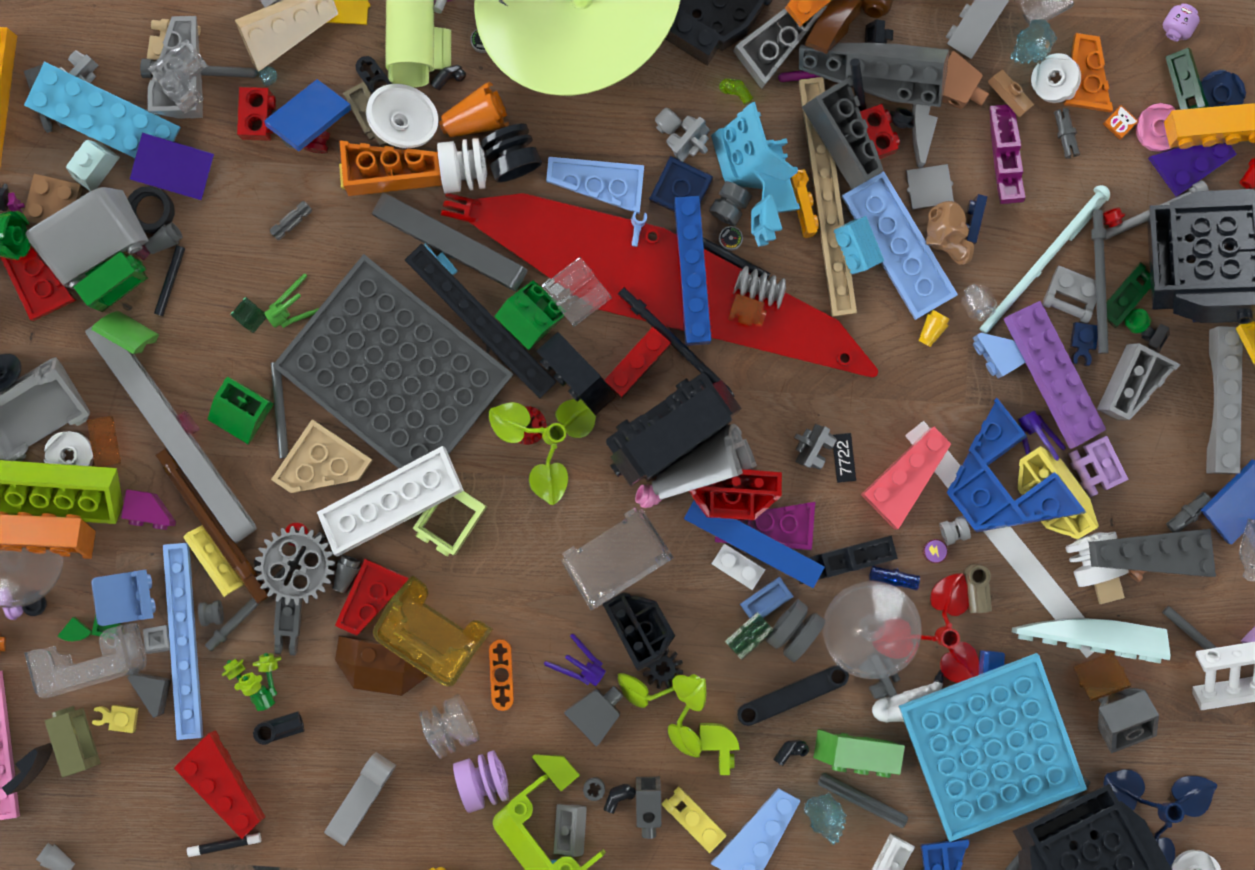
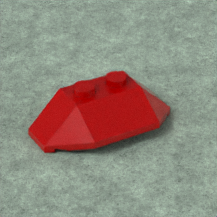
M742 469L743 473L736 477L688 492L707 518L755 520L782 496V472Z

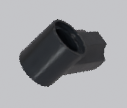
M297 711L263 721L254 728L253 737L259 744L266 745L273 741L304 732L302 716ZM262 726H267L271 729V738L266 739L261 736L260 730Z

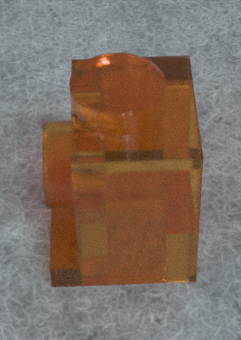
M736 294L728 320L733 321L734 317L739 318L738 322L744 325L752 326V323L763 324L767 311L763 310V302Z

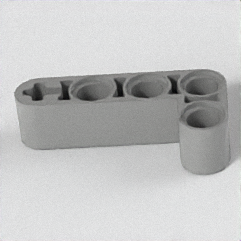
M375 752L365 764L360 777L324 833L345 846L397 765Z

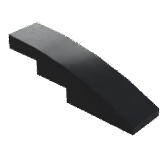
M892 535L807 557L825 567L818 580L898 559Z

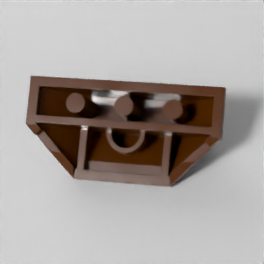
M339 636L335 661L353 689L402 696L431 675L435 650Z

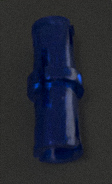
M872 566L869 581L889 584L892 588L898 586L917 591L920 584V576L899 572V569L896 568L890 570Z

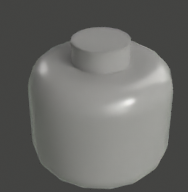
M667 107L655 118V122L658 125L656 128L662 134L666 132L671 135L682 124L681 119Z

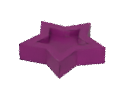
M14 192L8 193L9 202L7 206L10 211L22 213L21 208H25L24 203H21L16 198Z

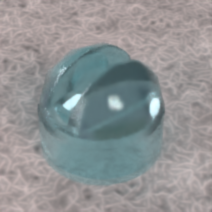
M266 66L258 72L265 87L274 84L277 80V72L270 66Z

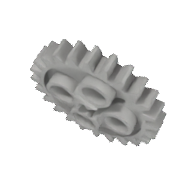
M291 526L290 533H286L281 528V536L278 537L273 532L272 537L274 540L272 542L267 539L264 540L267 548H258L263 553V556L255 557V560L261 562V565L255 567L254 570L261 571L262 573L256 577V580L265 581L260 588H270L267 594L268 597L276 593V602H279L284 597L286 605H289L291 599H294L296 606H299L300 599L302 598L308 604V596L310 595L318 599L317 590L326 592L322 585L323 583L331 584V581L326 577L327 575H334L335 572L329 570L328 567L335 565V562L328 560L333 555V552H325L329 544L328 542L320 544L321 535L314 539V530H311L306 535L304 527H301L299 533H296L294 526ZM287 543H292L296 546V552L292 556H285L283 554V547ZM305 546L306 550L299 561L301 569H296L292 574L289 584L284 586V582L291 571L289 563L296 561L301 548ZM309 554H316L318 556V563L314 567H309L305 564V557ZM276 565H282L285 568V574L281 578H274L271 571ZM297 576H305L307 578L306 587L303 589L295 588L294 579Z

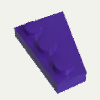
M1219 143L1210 147L1196 145L1187 149L1176 148L1150 156L1148 159L1173 194L1178 196L1237 155L1231 145Z

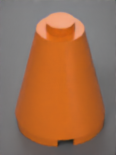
M491 82L485 83L442 114V120L439 121L442 132L450 137L499 130L509 126V121L504 123L503 117L507 116V112L498 91L492 92L490 89L493 84Z

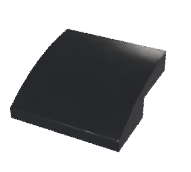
M51 743L34 748L15 764L21 772L2 787L7 796L25 789L40 774L52 753L53 747Z

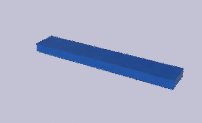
M693 500L684 517V520L811 588H814L825 568L737 519L707 518L695 500Z

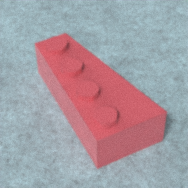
M935 427L929 428L861 496L894 530L899 529L951 443Z

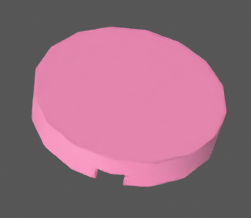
M1163 103L1154 104L1142 111L1138 117L1135 127L1136 135L1140 143L1147 149L1156 152L1171 149L1164 121L1170 112L1175 110L1173 106Z

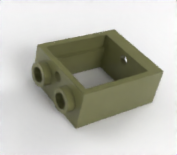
M74 706L51 713L53 718L44 720L62 778L101 764L84 708L75 710Z

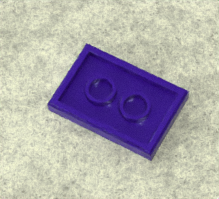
M142 133L130 180L202 200L214 154Z

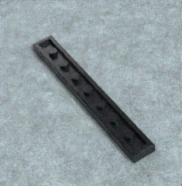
M422 243L405 259V262L539 399L557 383Z

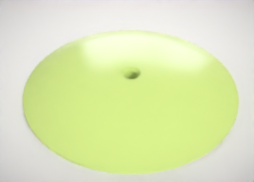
M474 0L476 26L483 46L492 61L502 72L515 82L531 90L550 95L574 96L592 93L612 86L627 78L647 62L668 35L676 18L681 0H502L506 5L500 3L499 0Z

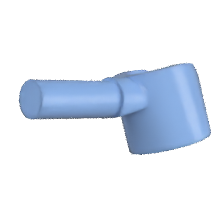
M635 211L631 219V223L634 226L632 246L638 247L641 227L645 225L647 214L644 213L643 221H638L635 218L637 212Z

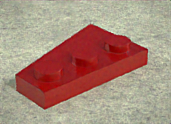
M364 559L335 626L356 636L359 635L410 578L368 559Z

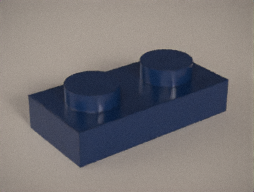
M980 194L974 200L969 201L966 212L970 216L968 223H966L969 231L965 240L972 242L974 245L977 243L988 197Z

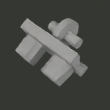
M75 50L69 56L68 60L75 66L69 74L88 83H91L97 77L92 72L99 65L87 54L84 56Z
M687 116L681 124L682 129L686 133L682 137L673 133L666 140L676 158L682 162L689 154L694 157L698 151L702 154H706L708 151L704 144L709 140L706 135L710 129L706 126L705 120L700 116L698 119Z

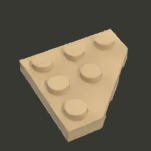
M312 419L271 480L290 493L358 481L362 478L373 459Z

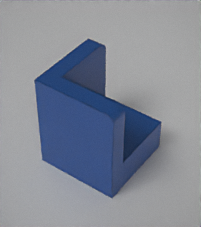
M980 650L979 675L1004 666L1005 654L1003 652Z

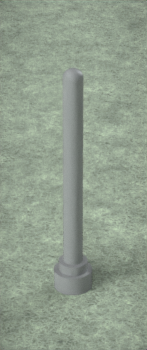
M1201 180L1193 184L1187 193L1160 205H1169L1170 202L1191 193L1209 191L1206 183ZM1149 210L1123 221L1120 225L1106 229V240L1148 221Z

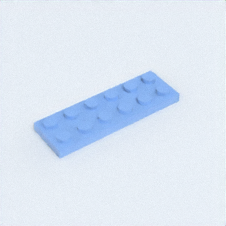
M884 171L842 195V199L854 219L867 216L884 258L881 264L915 320L958 295Z

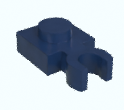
M1073 323L1070 347L1077 348V350L1071 357L1072 364H1077L1079 356L1084 357V366L1091 364L1092 357L1089 350L1094 351L1097 347V325Z

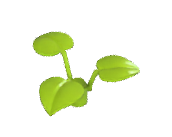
M575 399L563 402L557 408L556 419L561 424L553 423L546 428H527L530 423V414L523 405L510 402L491 408L489 410L490 425L501 440L507 443H518L523 439L524 432L542 433L544 442L551 445L546 465L539 464L531 470L529 485L538 497L549 505H555L564 495L568 484V473L564 465L561 463L550 465L554 451L557 449V444L565 439L566 433L573 438L587 436L595 425L596 415L581 400L577 402Z
M619 673L618 682L622 693L630 703L640 708H645L648 705V700L652 701L675 690L677 697L682 702H685L686 706L677 721V725L670 724L668 726L669 738L681 752L699 758L702 751L701 741L697 734L689 727L683 726L682 722L689 709L701 711L705 707L706 679L700 678L695 674H691L689 677L677 675L673 678L672 687L654 695H649L647 686L639 679Z

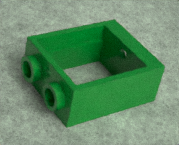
M119 252L73 287L88 307L103 312L147 280L148 277L144 273L147 269L138 258L135 259L131 254L128 256Z

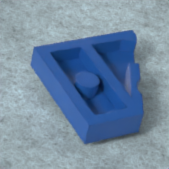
M959 839L952 842L943 841L920 844L924 870H961L962 860L966 848L969 846V840Z

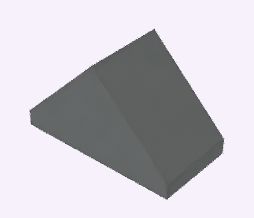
M142 673L129 675L127 677L152 717L156 718L164 714L171 679Z

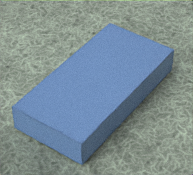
M778 577L740 603L752 623L755 624L794 596L783 580Z

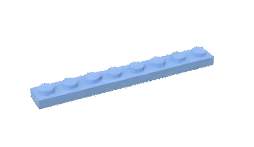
M187 543L163 545L176 738L177 740L202 738L203 725L190 547Z

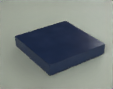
M670 156L649 200L675 212L674 200L677 197L699 196L701 204L713 176Z

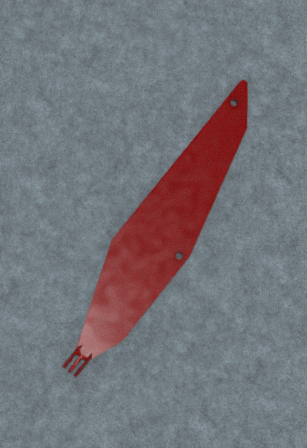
M446 193L445 197L447 199L466 203V205L444 201L443 207L464 213V215L441 210V216L469 222L592 308L646 321L639 314L636 315L630 309L631 306L618 295L625 287L638 300L641 299L647 305L646 308L666 327L684 331L679 249L675 233L663 227L645 223L641 227L638 247L632 246L634 226L630 219L525 193L479 199ZM655 234L657 239L651 241L648 239V235ZM704 249L711 338L870 378L877 376V367L837 319L786 292L779 309H777V301L771 307L768 306V298L759 303V295L750 300L749 292L744 297L740 296V289L733 294L739 273L743 269ZM842 354L848 357L847 363L840 360Z

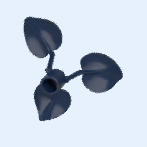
M1122 769L1107 773L1104 777V786L1110 784L1118 801H1122L1132 810L1135 809L1137 801L1158 809V816L1165 822V825L1155 833L1154 838L1170 867L1175 859L1174 844L1169 838H1159V836L1166 829L1171 828L1172 823L1181 822L1184 815L1190 817L1203 815L1208 810L1217 788V784L1209 779L1199 776H1184L1177 779L1171 788V793L1177 801L1159 804L1140 798L1145 791V783L1143 778L1135 771Z

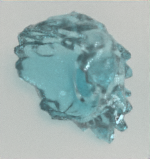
M1034 19L1029 27L1020 30L1010 59H1015V63L1020 61L1022 64L1026 61L1029 64L1031 60L1034 63H1037L1038 60L1043 61L1046 55L1051 52L1058 39L1055 36V32L1050 28V24L1046 20Z
M830 793L808 799L805 803L804 813L810 818V827L813 828L814 832L821 833L832 845H835V841L837 843L840 842L839 837L843 835L842 830L845 829L842 824L846 822V819H844L846 814L843 812L841 804L835 801Z

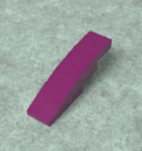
M1008 105L990 106L993 159L1000 204L1024 202L1026 197L1022 180L1021 141L1016 113Z

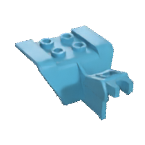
M752 102L742 112L738 113L733 121L724 128H719L711 137L725 182L729 181L740 187L763 189L762 200L751 210V233L755 236L759 247L768 245V241H774L776 239L775 231L782 230L778 213L799 210L800 206L796 201L790 180L798 172V168L791 166L785 161L788 155L784 154L782 147L788 143L787 138L778 141L766 140L759 118L761 113L757 111L755 102Z

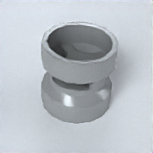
M964 516L957 517L952 522L944 521L939 523L943 540L947 546L955 544L956 540L959 539L963 541L971 539L970 529Z

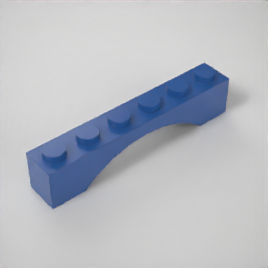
M699 196L677 197L674 200L681 271L685 345L710 344L711 331Z

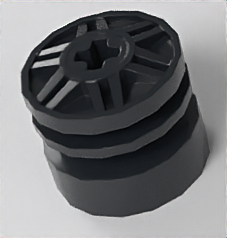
M514 124L501 128L480 142L483 150L486 151V158L490 160L497 159L490 165L496 182L501 183L517 179L531 173L542 165L536 147H526L533 141L532 136L528 135L529 129L527 124Z

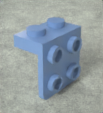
M146 570L92 579L91 585L98 625L106 626L153 618L156 606L154 599L150 598L149 589L152 588V579Z

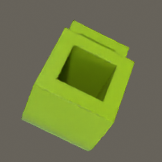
M699 723L701 750H719V774L730 775V769H734V754H730V750H740L736 736L728 727L722 724Z

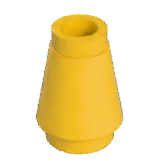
M932 310L931 314L927 315L918 341L931 347L949 326L947 323L950 319Z

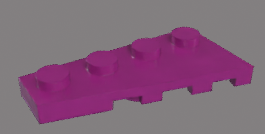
M815 502L768 509L755 520H738L789 548L812 550ZM715 536L714 542L727 543Z

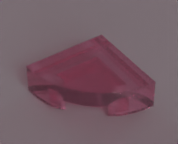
M186 410L178 415V419L182 421L181 426L186 433L194 434L200 430Z

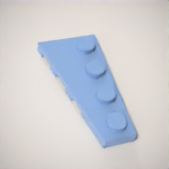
M558 157L548 158L546 178L548 183L631 212L637 211L636 213L640 214L644 165Z

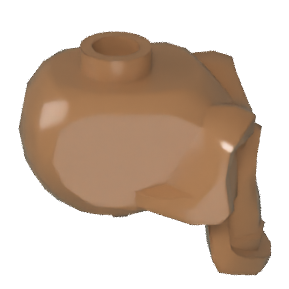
M945 201L939 203L931 209L928 215L926 244L934 250H944L957 264L965 265L971 261L974 252V244L965 240L969 231L966 225L965 213L956 202Z

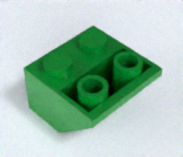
M533 280L508 298L494 317L530 350L567 315V312Z
M226 377L214 396L207 420L249 445L274 403L238 381Z

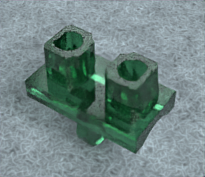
M757 612L747 622L742 624L725 642L743 660L771 635L774 629Z

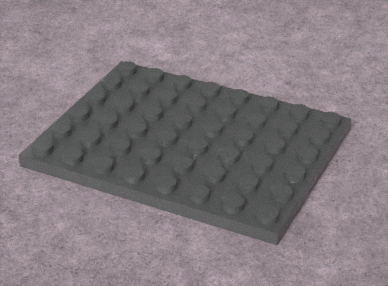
M365 254L362 255L272 365L399 469L441 446L446 448L449 455L514 375Z

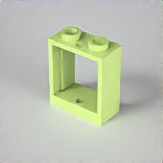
M465 491L453 497L476 512L453 546L424 527L438 505L424 511L413 527L417 531L416 537L426 543L431 540L438 545L436 550L447 557L449 554H457L487 508L486 505Z

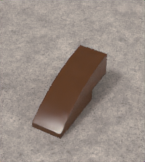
M832 0L812 29L805 46L827 54L848 33L849 24L860 14L862 0Z

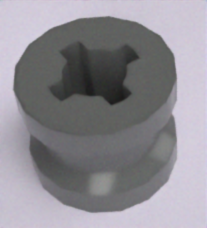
M220 600L214 601L212 604H207L206 602L199 603L198 615L202 627L208 626L210 623H215L216 625L223 624L224 612Z

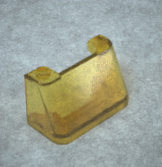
M411 576L387 604L373 629V636L378 643L441 685L453 686L462 676L493 629L479 620L471 621L465 629L461 628L424 603L429 594L428 588L423 582Z

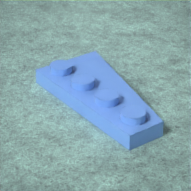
M778 788L760 807L751 820L741 828V831L731 839L722 852L711 861V864L721 870H764L796 811L800 799Z

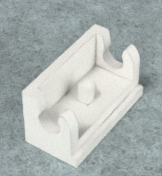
M890 833L872 870H903L915 846Z

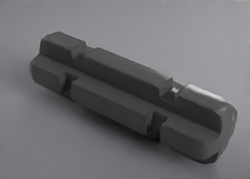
M302 201L296 206V210L293 209L281 219L279 225L276 224L270 229V233L275 239L281 240L286 235V231L290 232L303 220V216L307 217L312 212L311 207L305 201Z

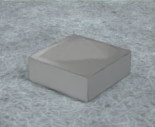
M168 625L143 629L146 654L170 651Z

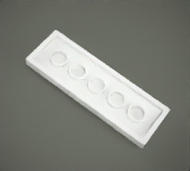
M441 446L318 511L317 514L333 554L340 556L464 490L446 448Z

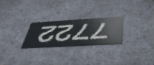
M851 433L833 435L837 439L833 446L837 483L856 481Z

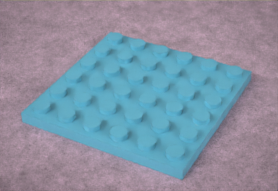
M1037 653L898 706L949 842L1087 790L1043 664Z

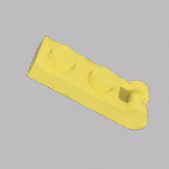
M678 786L673 791L675 794L669 800L666 798L661 804L710 853L727 835ZM683 801L686 806L679 811L676 806Z

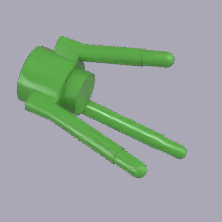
M306 274L297 279L276 302L269 306L270 309L264 312L274 328L279 325L285 328L291 323L313 316L319 309L317 308L292 318H287L290 316L287 308L298 300L301 295L296 294L284 304L282 303L307 278Z

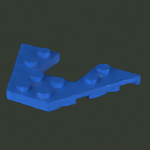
M996 398L986 421H983L979 434L976 435L968 450L969 453L963 465L958 469L954 482L951 483L946 492L976 532L1086 513L1085 509L1056 472L1052 473L1017 500H1013L988 465L1024 440L1027 435L999 399Z

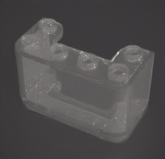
M138 624L120 625L105 630L99 639L102 657L74 665L71 655L60 654L57 652L56 646L25 652L24 655L35 693L39 697L50 698L142 671L146 666L147 658Z

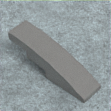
M913 104V147L916 165L918 168H922L926 163L938 117L929 115L931 106Z

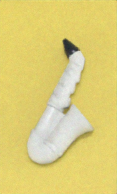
M941 670L935 676L934 683L908 690L893 697H884L877 700L872 707L874 717L886 723L904 722L898 706L941 690L943 686Z

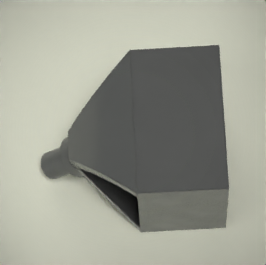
M1090 687L1088 696L1100 700L1099 703H1101L1099 707L1098 730L1111 754L1157 736L1159 714L1145 690L1118 687L1101 691Z

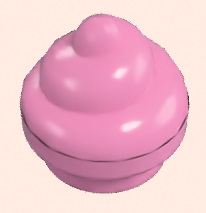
M641 485L638 488L635 501L641 507L651 508L653 505L661 502L659 495L654 493L652 485Z

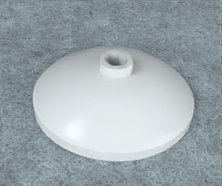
M404 84L382 86L371 95L367 103L366 117L369 126L380 139L390 145L400 148L419 147L431 140L437 130L438 114L434 104L424 93L414 87Z

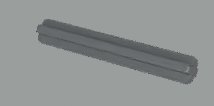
M822 773L818 779L819 786L900 828L905 827L908 821V817L905 814L826 773Z

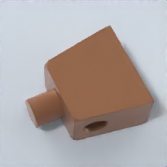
M952 51L948 58V71L942 102L963 109L970 99L982 106L989 94L977 87L983 75L955 51Z

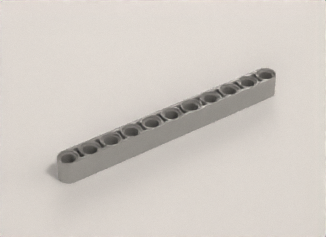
M93 326L87 329L85 333L230 538L235 543H238L254 532L257 527L135 354L130 353L91 330Z

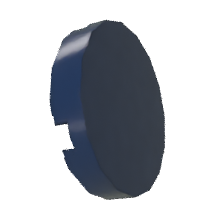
M1216 70L1201 79L1202 88L1209 107L1243 104L1246 90L1243 81L1238 75L1227 72V70Z

